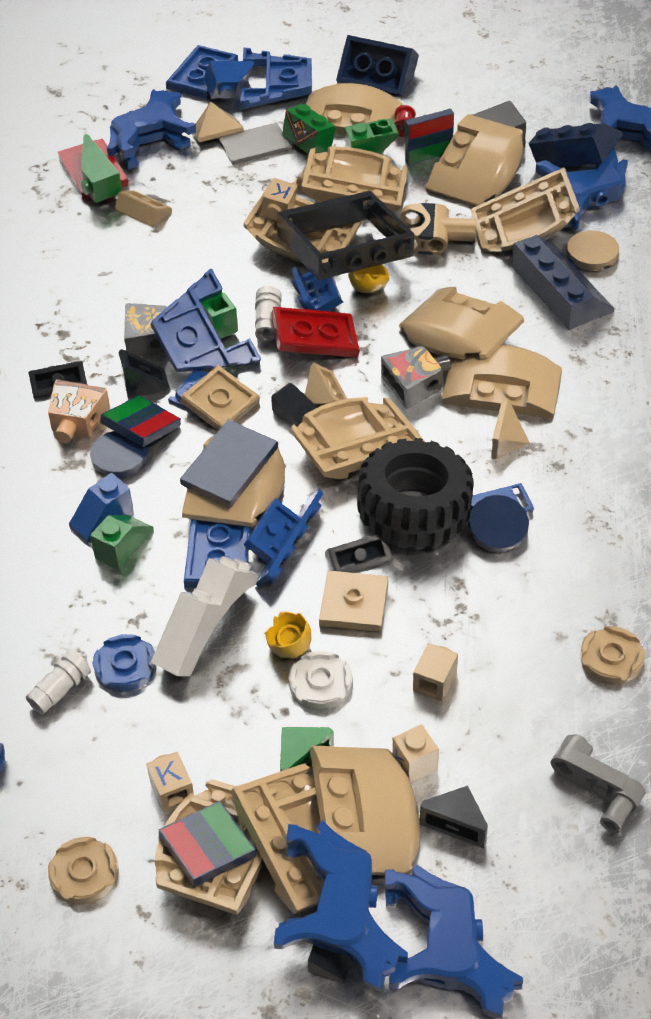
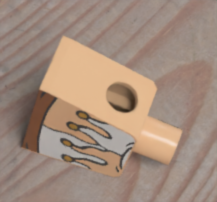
M62 380L55 381L48 408V417L51 430L55 432L56 440L67 444L73 436L87 438L93 434L100 424L101 414L110 409L107 388Z

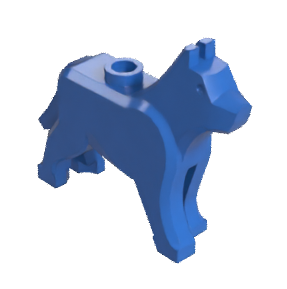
M617 85L613 88L606 87L601 90L590 91L589 103L600 110V124L604 123L622 131L623 137L621 139L641 141L642 145L651 152V108L628 102Z
M152 89L150 99L145 107L115 117L109 126L108 156H114L118 153L119 158L129 170L139 166L135 153L141 144L165 139L180 151L191 147L190 138L182 135V133L187 135L196 133V124L194 122H185L175 114L174 110L181 105L180 93Z
M615 147L603 163L596 164V169L567 172L580 211L565 228L572 227L574 230H577L581 216L587 208L594 206L602 207L609 202L619 200L622 194H624L628 160L623 159L618 162ZM544 160L536 162L535 171L543 177L561 168Z
M323 820L317 825L319 834L298 825L288 824L286 838L288 843L287 857L307 856L316 873L325 882L319 898L317 912L303 918H288V921L279 923V927L275 928L274 949H285L292 944L306 941L327 951L344 954L360 966L363 971V982L367 986L378 991L382 990L385 977L396 972L397 963H408V952L383 932L369 911V908L377 907L378 886L371 885L373 872L370 854L337 834Z
M419 865L412 869V875L396 872L394 869L385 870L386 907L405 903L418 919L429 925L427 948L408 958V963L398 962L396 972L389 975L390 990H398L412 981L447 990L459 989L473 995L480 1002L482 1012L485 1015L498 1019L502 1018L504 1004L513 998V990H522L523 977L497 962L478 943V941H483L482 919H475L474 900L469 889L445 881L429 873Z

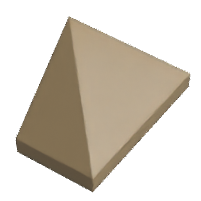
M209 102L195 123L196 133L192 135L198 142H203L242 132L244 127L235 117Z
M316 363L311 365L305 395L317 407L348 399L333 371Z
M502 398L492 439V459L503 457L530 443L508 398Z

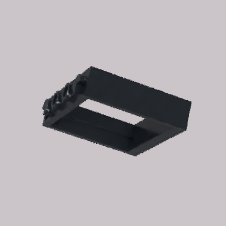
M365 191L277 212V235L317 280L413 257L415 233L372 191ZM368 219L386 238L320 253L304 234ZM328 258V262L322 263L323 259Z

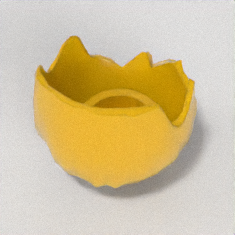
M383 264L347 273L352 288L365 294L382 289L390 281V274Z
M287 610L284 612L280 611L278 617H273V626L265 631V639L269 649L280 658L294 659L306 653L310 648L312 629L301 613L296 614Z

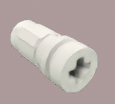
M262 286L257 289L255 295V336L261 341H272L276 337L271 313L273 306L281 307L282 293L274 286Z
M69 649L61 657V660H57L54 663V669L38 681L25 696L27 702L35 711L44 715L68 693L72 686L77 687L81 680H84L92 672L91 667L79 653Z

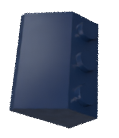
M347 34L336 81L368 85L387 93L402 96L414 77L419 54L413 48Z
M586 123L582 126L573 127L565 125L554 129L545 127L538 130L528 144L535 162L547 160L557 167L598 164L605 161L623 137L622 131L604 123Z

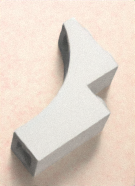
M222 556L221 560L209 558L193 593L180 591L150 663L176 676H191L207 640L220 619L243 593L256 585L259 574L250 571L252 565L236 558L233 560Z

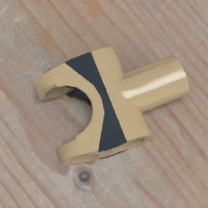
M409 204L401 211V221L406 226L412 227L410 230L415 233L414 240H416V243H414L413 253L438 255L447 250L448 241L475 242L476 219L449 218V209L443 204ZM414 212L418 214V217L409 219L405 215Z

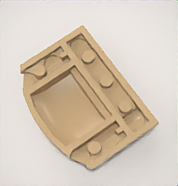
M339 83L312 91L306 105L336 126L334 134L345 135V127L357 123H368L392 118L394 122L395 110L400 105H403V103L375 87L355 83Z
M467 114L457 124V131L438 163L435 162L426 191L474 207L484 203V200L493 195L498 197L510 184L521 163L523 155L522 130Z
M332 146L328 147V152L315 154V148L310 149L301 191L316 201L323 202L325 199L331 200L365 191H372L392 212L400 210L407 174L406 166L403 165L402 170L391 164V158L357 148Z
M563 167L475 206L470 211L472 218L476 219V231L483 251L511 252L514 249L515 242L534 235H538L545 240L555 235L580 211V207L567 172Z
M267 187L243 222V227L248 230L254 239L270 251L287 259L301 262L277 235V221L261 216L263 196L268 189ZM296 196L293 208L314 203ZM361 221L304 235L320 253L348 247L359 229ZM328 258L323 259L322 263L328 262Z
M445 287L436 290L406 317L398 327L400 332L404 330L407 333V339L418 347H425L431 353L438 355L446 354L448 357L465 359L468 353L480 352V359H487L525 321L521 314L501 300L497 304L457 293L456 287Z
M500 345L487 359H480V352L468 353L465 359L451 358V370H448L441 399L442 404L499 411L502 398H508L516 414L554 418L562 367L556 365L547 357L525 348Z
M357 397L322 405L305 414L303 422L298 427L293 424L290 429L291 434L322 475L335 479H347L350 472L360 470L363 461L369 457V454L376 448L381 449V446L391 441L393 444L397 443L398 439L405 438L407 441H414V438L423 439L390 398L384 397L383 404L369 403L368 397Z
M210 437L205 441V443L203 444V449L207 446V444L211 441L213 437ZM279 447L231 508L187 488L182 508V518L247 527L256 525L257 519L255 517L264 512L273 499H279L283 490L285 464Z
M311 746L310 754L320 821L323 820L337 834L370 854L372 859V875H385V870L387 869L410 874L413 869L412 863L419 850L420 819L412 785L399 761L386 748Z
M305 764L235 786L231 790L241 827H247L276 884L274 891L295 914L318 905L325 882L316 873L307 856L287 857L288 843L286 838L288 824L298 825L319 834L317 825L321 821L315 780L306 774L310 767Z
M211 779L205 782L207 790L196 796L191 792L177 806L165 826L221 801L255 847L256 857L193 887L159 838L155 853V870L157 875L155 882L158 889L238 915L250 898V891L263 866L264 860L247 827H241L231 793L232 788L235 786Z

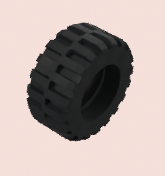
M405 438L398 439L397 443L392 444L391 441L381 446V449L376 448L369 454V457L363 461L359 471L357 510L360 514V519L366 527L369 526L368 530L374 535L382 532V540L389 544L394 542L398 544V547L403 548L415 546V549H424L426 545H431V547L439 546L443 540L448 542L456 537V533L459 534L469 520L474 488L473 473L459 454L455 455L453 449L448 446L442 447L439 442L432 440L425 442L421 438L407 441ZM420 490L431 495L411 496L399 491Z

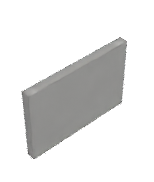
M277 122L218 138L232 165L291 150V145L287 138L282 136V130Z

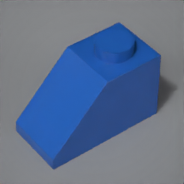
M209 61L204 79L211 99L234 98L248 81L254 62Z
M111 472L87 489L68 523L69 527L88 544L91 542L90 535L108 515H130L134 512L130 488Z

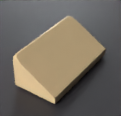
M135 190L119 192L115 206L117 211L149 226L157 225L172 212L170 206Z

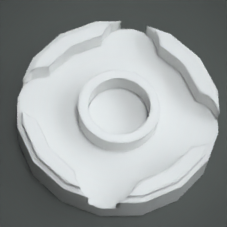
M322 650L308 652L301 656V660L296 664L294 663L290 668L288 677L290 691L298 703L308 708L319 710L334 708L344 702L352 691L353 673L351 666L346 660L344 662V660L340 659L339 655L334 652Z

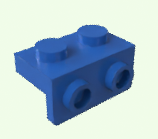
M297 267L292 269L295 278L292 280V284L296 291L301 294L298 300L303 309L330 311L344 303L334 277L317 280L310 271L302 275Z

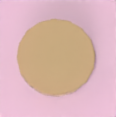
M594 230L582 231L573 235L567 243V257L580 269L600 271L604 270L605 266H613L618 260L619 244L615 238L607 233Z
M607 626L604 627V630L596 632L595 629L589 632L583 639L580 650L581 664L588 675L597 681L612 685L624 684L635 679L643 669L644 647L642 648L638 637L630 631L620 627Z
M89 836L73 838L63 843L56 850V854L52 861L50 859L48 864V879L55 894L65 902L77 905L94 903L105 897L115 886L119 875L117 856L111 846L106 842L102 843L97 841L96 838Z

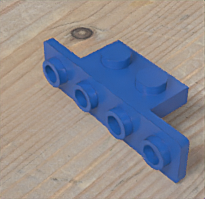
M320 489L305 501L298 514L294 513L276 498L270 502L243 544L267 563L256 582L257 587L260 588L267 581L273 583L281 573L280 563L282 560L286 561L294 552L296 547L293 545L295 539L299 540L309 527L306 521L308 518H313L321 508L319 500L324 493Z

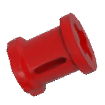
M400 105L395 110L394 124L400 137H405V120L415 118L416 116L415 110L409 105Z

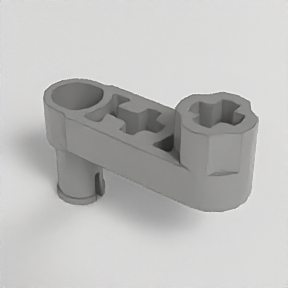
M567 734L550 761L552 768L562 777L612 801L605 814L601 817L600 824L609 832L619 833L629 813L637 809L646 793L644 787L628 775L590 757L593 747L586 738L578 734Z

